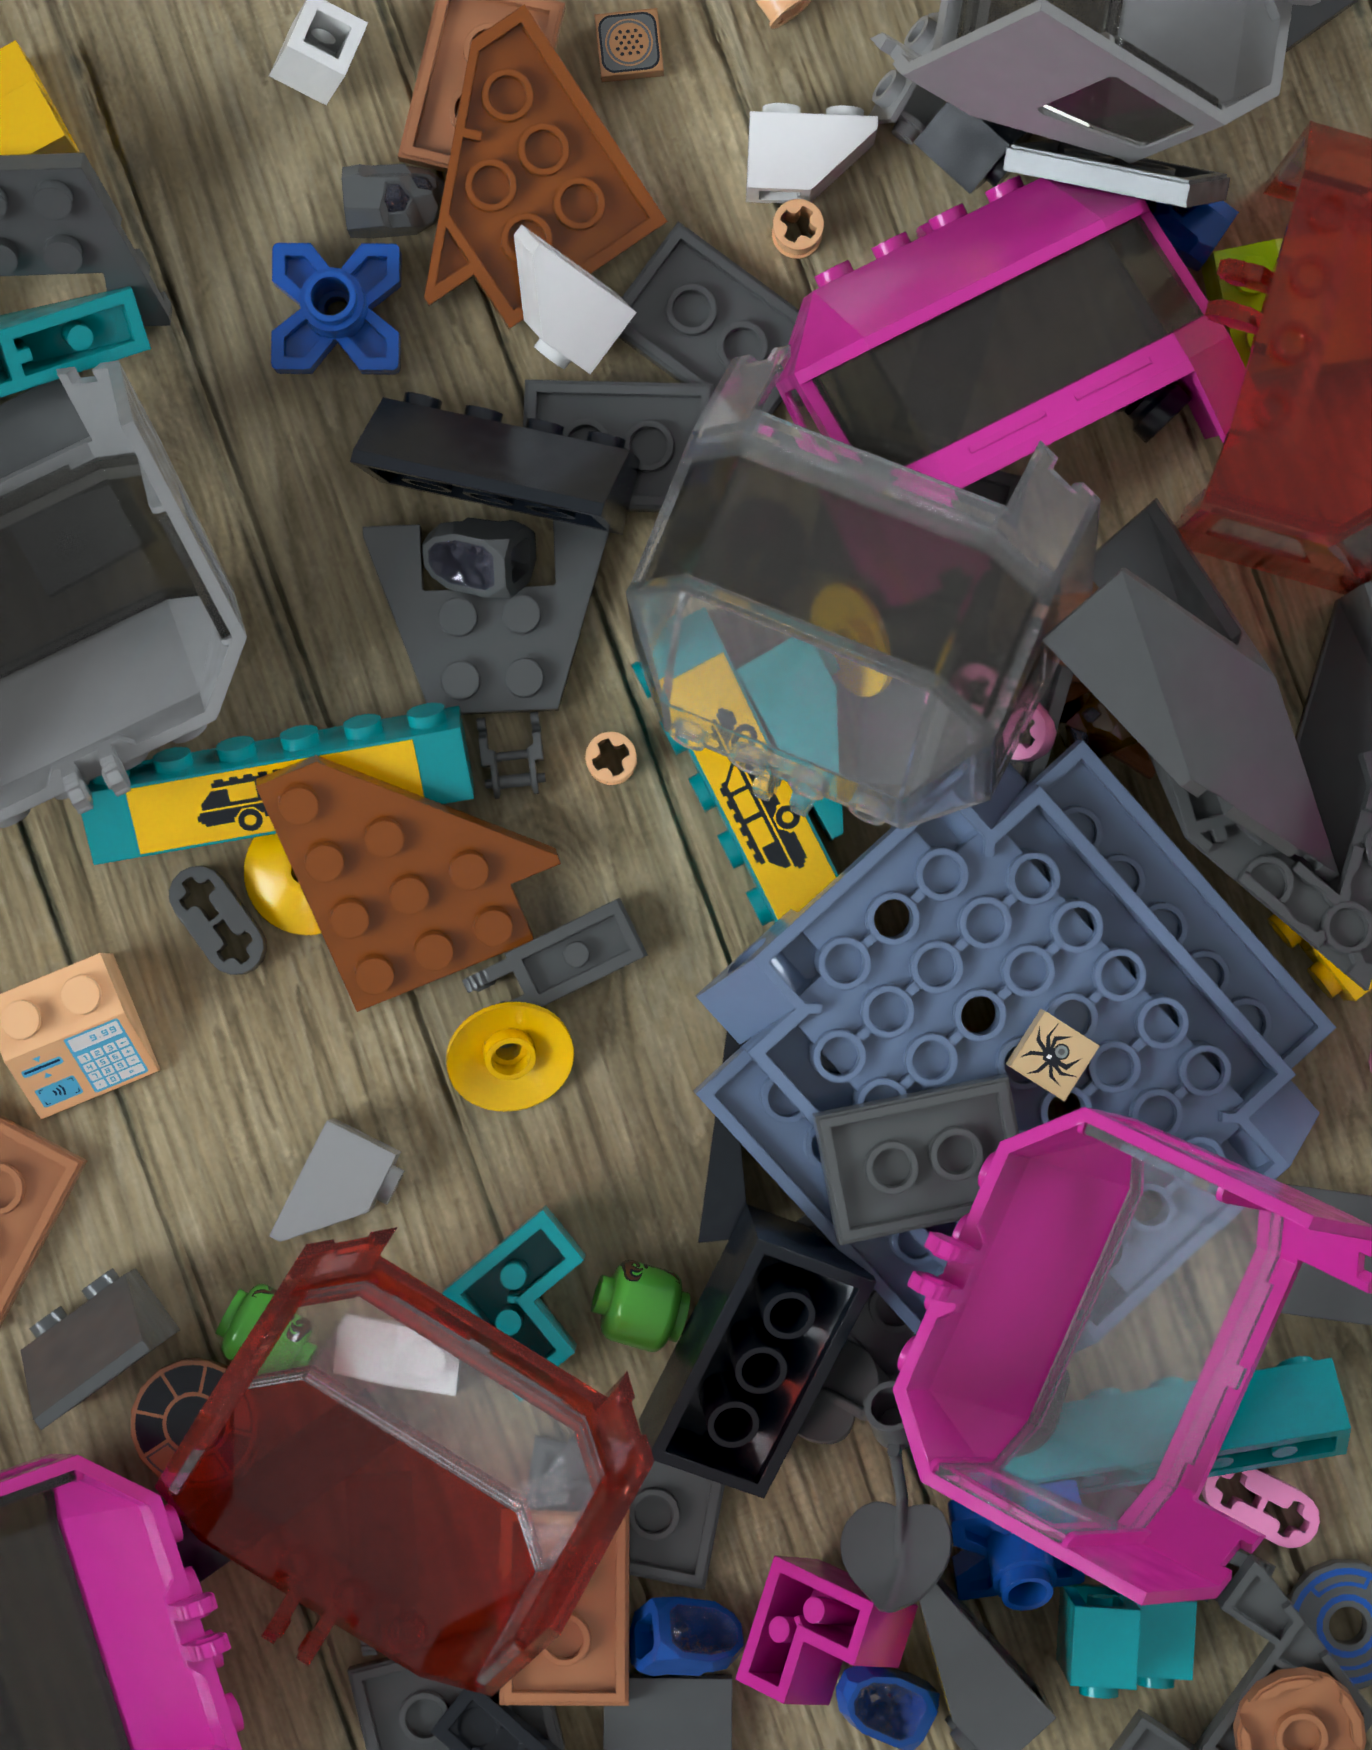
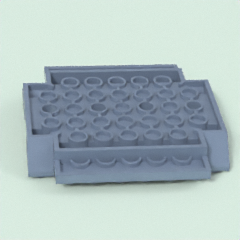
M984 734L981 735L887 821L891 828L798 913L790 909L696 995L698 1000L739 1045L745 1041L747 1042L693 1090L694 1093L840 1252L875 1277L876 1284L874 1290L915 1334L927 1311L924 1307L925 1296L908 1287L907 1283L913 1271L928 1272L937 1277L943 1274L948 1261L933 1255L929 1249L925 1248L924 1244L930 1232H939L952 1237L959 1221L839 1245L836 1241L812 1113L1005 1074L1009 1077L1019 1134L1049 1122L1048 1106L1055 1095L1006 1065V1062L1039 1010L1043 1009L1100 1046L1071 1093L1078 1097L1081 1108L1088 1107L1135 1118L1274 1180L1291 1166L1320 1114L1291 1081L1296 1075L1292 1068L1337 1027L1083 740H1076L1023 789L1027 784L1024 778L997 751L993 743ZM887 900H901L909 912L908 925L898 935H881L874 923V915L877 908ZM974 997H988L995 1007L993 1023L981 1032L967 1031L961 1020L964 1005ZM1146 1152L1145 1189L1151 1187L1161 1189L1165 1196L1164 1210L1158 1218L1148 1222L1139 1221L1135 1215L1133 1216L1073 1354L1103 1339L1245 1207L1218 1201L1216 1199L1217 1185Z

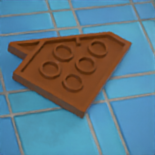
M525 4L471 40L424 293L425 302L428 306H431L474 277L508 329H511L524 320L514 234L521 224L592 274L668 222Z
M317 755L256 779V789L357 1012L534 940L532 930L512 884L560 865L561 862L556 848Z

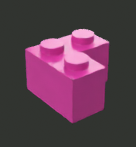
M774 1555L735 1680L783 1704L829 1705L843 1661L853 1666L899 1668L918 1605L912 1604L909 1607L892 1613L881 1612L853 1582L848 1572L820 1559Z

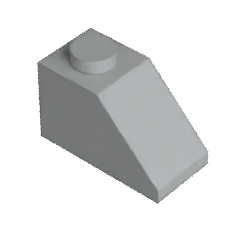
M335 1118L327 1120L269 1237L282 1242L368 1213L374 1208L377 1200L388 1205L405 1170L395 1166L401 1151Z

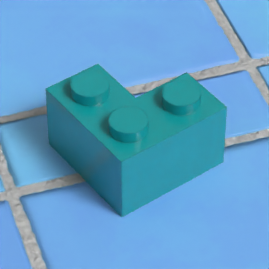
M546 1205L451 1282L442 1292L524 1394L574 1354L577 1347L574 1339L539 1297L584 1261L586 1253Z
M1076 1584L1060 1587L1056 1660L1070 1686H1079V1694L1092 1698H1117L1119 1689L1137 1690V1685L1154 1689L1174 1688L1175 1679L1193 1681L1197 1601L1141 1606L1106 1585Z

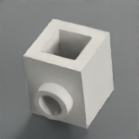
M306 0L289 29L269 76L327 105L348 71L368 22L326 0Z

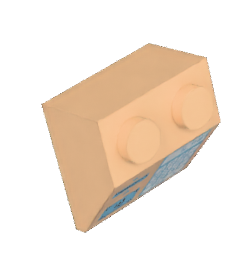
M98 953L0 994V1053L4 1063L40 1119H45L161 1071L113 953Z

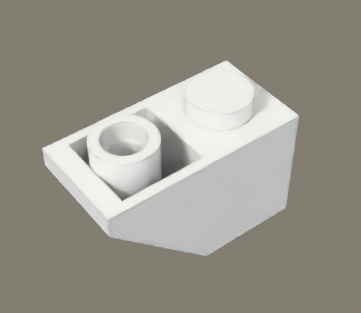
M788 103L766 104L763 106L762 112L750 111L746 202L784 204L793 199H804L812 202L874 145L878 127V116H864L862 108L846 105L828 107L826 114L800 113L801 108L799 106Z

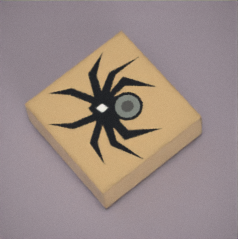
M1040 1009L1006 1062V1065L1065 1102L1100 1046L1048 1012Z

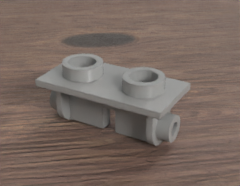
M939 12L921 17L910 29L904 45L920 55L932 51ZM893 69L877 85L872 96V101L876 104L869 116H878V124L896 123L891 131L892 134L904 143L913 145L916 138L940 111L945 100L902 76L897 69Z

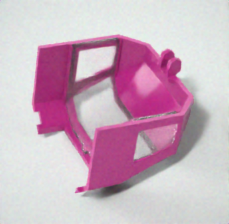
M1083 1107L1000 1141L997 1150L991 1153L984 1161L978 1175V1186L980 1187L970 1212L965 1214L957 1223L952 1237L939 1232L929 1233L924 1244L925 1248L929 1249L936 1257L948 1262L943 1274L938 1277L928 1272L913 1271L907 1283L908 1287L925 1296L924 1307L927 1311L916 1335L907 1341L899 1355L897 1367L900 1373L892 1390L922 1483L1141 1606L1215 1599L1232 1579V1570L1225 1567L1240 1548L1252 1554L1266 1535L1200 1501L1198 1498L1302 1263L1305 1262L1366 1293L1372 1294V1273L1364 1269L1365 1255L1372 1257V1225L1295 1188L1135 1118Z

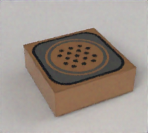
M657 8L594 14L601 83L664 76Z

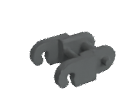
M538 711L530 712L533 744L528 746L527 749L498 753L489 750L485 717L477 718L481 766L483 768L491 767L492 779H485V788H493L495 799H500L501 789L532 786L533 793L539 794L538 783L546 782L545 772L537 773L536 762L545 761ZM528 759L530 772L499 776L498 762Z

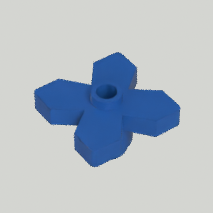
M311 243L274 244L272 248V281L278 289L301 307V309L271 331V365L278 374H313L337 343L362 374L396 375L400 372L401 336L397 330L372 311V309L401 287L402 254L397 244L361 243L341 269L329 267ZM341 301L347 304L342 312L335 315H327V310L332 303Z
M1074 1483L1038 1487L1033 1492L1082 1515L1079 1494ZM954 1500L948 1502L949 1526L953 1546L963 1549L952 1557L954 1579L959 1600L998 1595L1007 1607L1013 1610L1027 1611L1045 1605L1053 1596V1588L1081 1584L1085 1581V1574L960 1503ZM1016 1508L1011 1510L1048 1531H1066L1022 1509Z

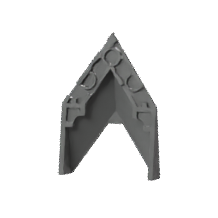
M1155 498L1081 563L1080 568L1093 580L1099 589L1049 631L1042 641L1183 789L1197 798L1206 790L1211 791L1217 795L1225 816L1288 857L1294 854L1302 856L1311 865L1316 875L1330 883L1339 876V872L1276 677L1159 500Z
M1372 581L1360 585L1337 599L1334 603L1295 736L1339 872L1337 878L1330 883L1313 872L1311 865L1302 856L1294 854L1288 857L1225 816L1217 795L1211 791L1206 790L1198 798L1189 793L1148 753L1185 839L1364 991L1369 990L1372 980Z

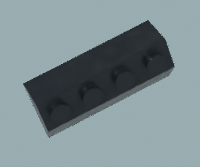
M405 392L403 401L383 397L353 448L350 462L381 483L623 535L640 460L630 450L624 449L626 440L614 435L589 431L587 440H580L562 436L563 426L545 420L527 418L525 428L501 423L502 413L474 405H466L463 415L441 410V400L413 392Z
M747 1204L639 1418L647 1458L764 1499L876 1284L875 1277L805 1225Z

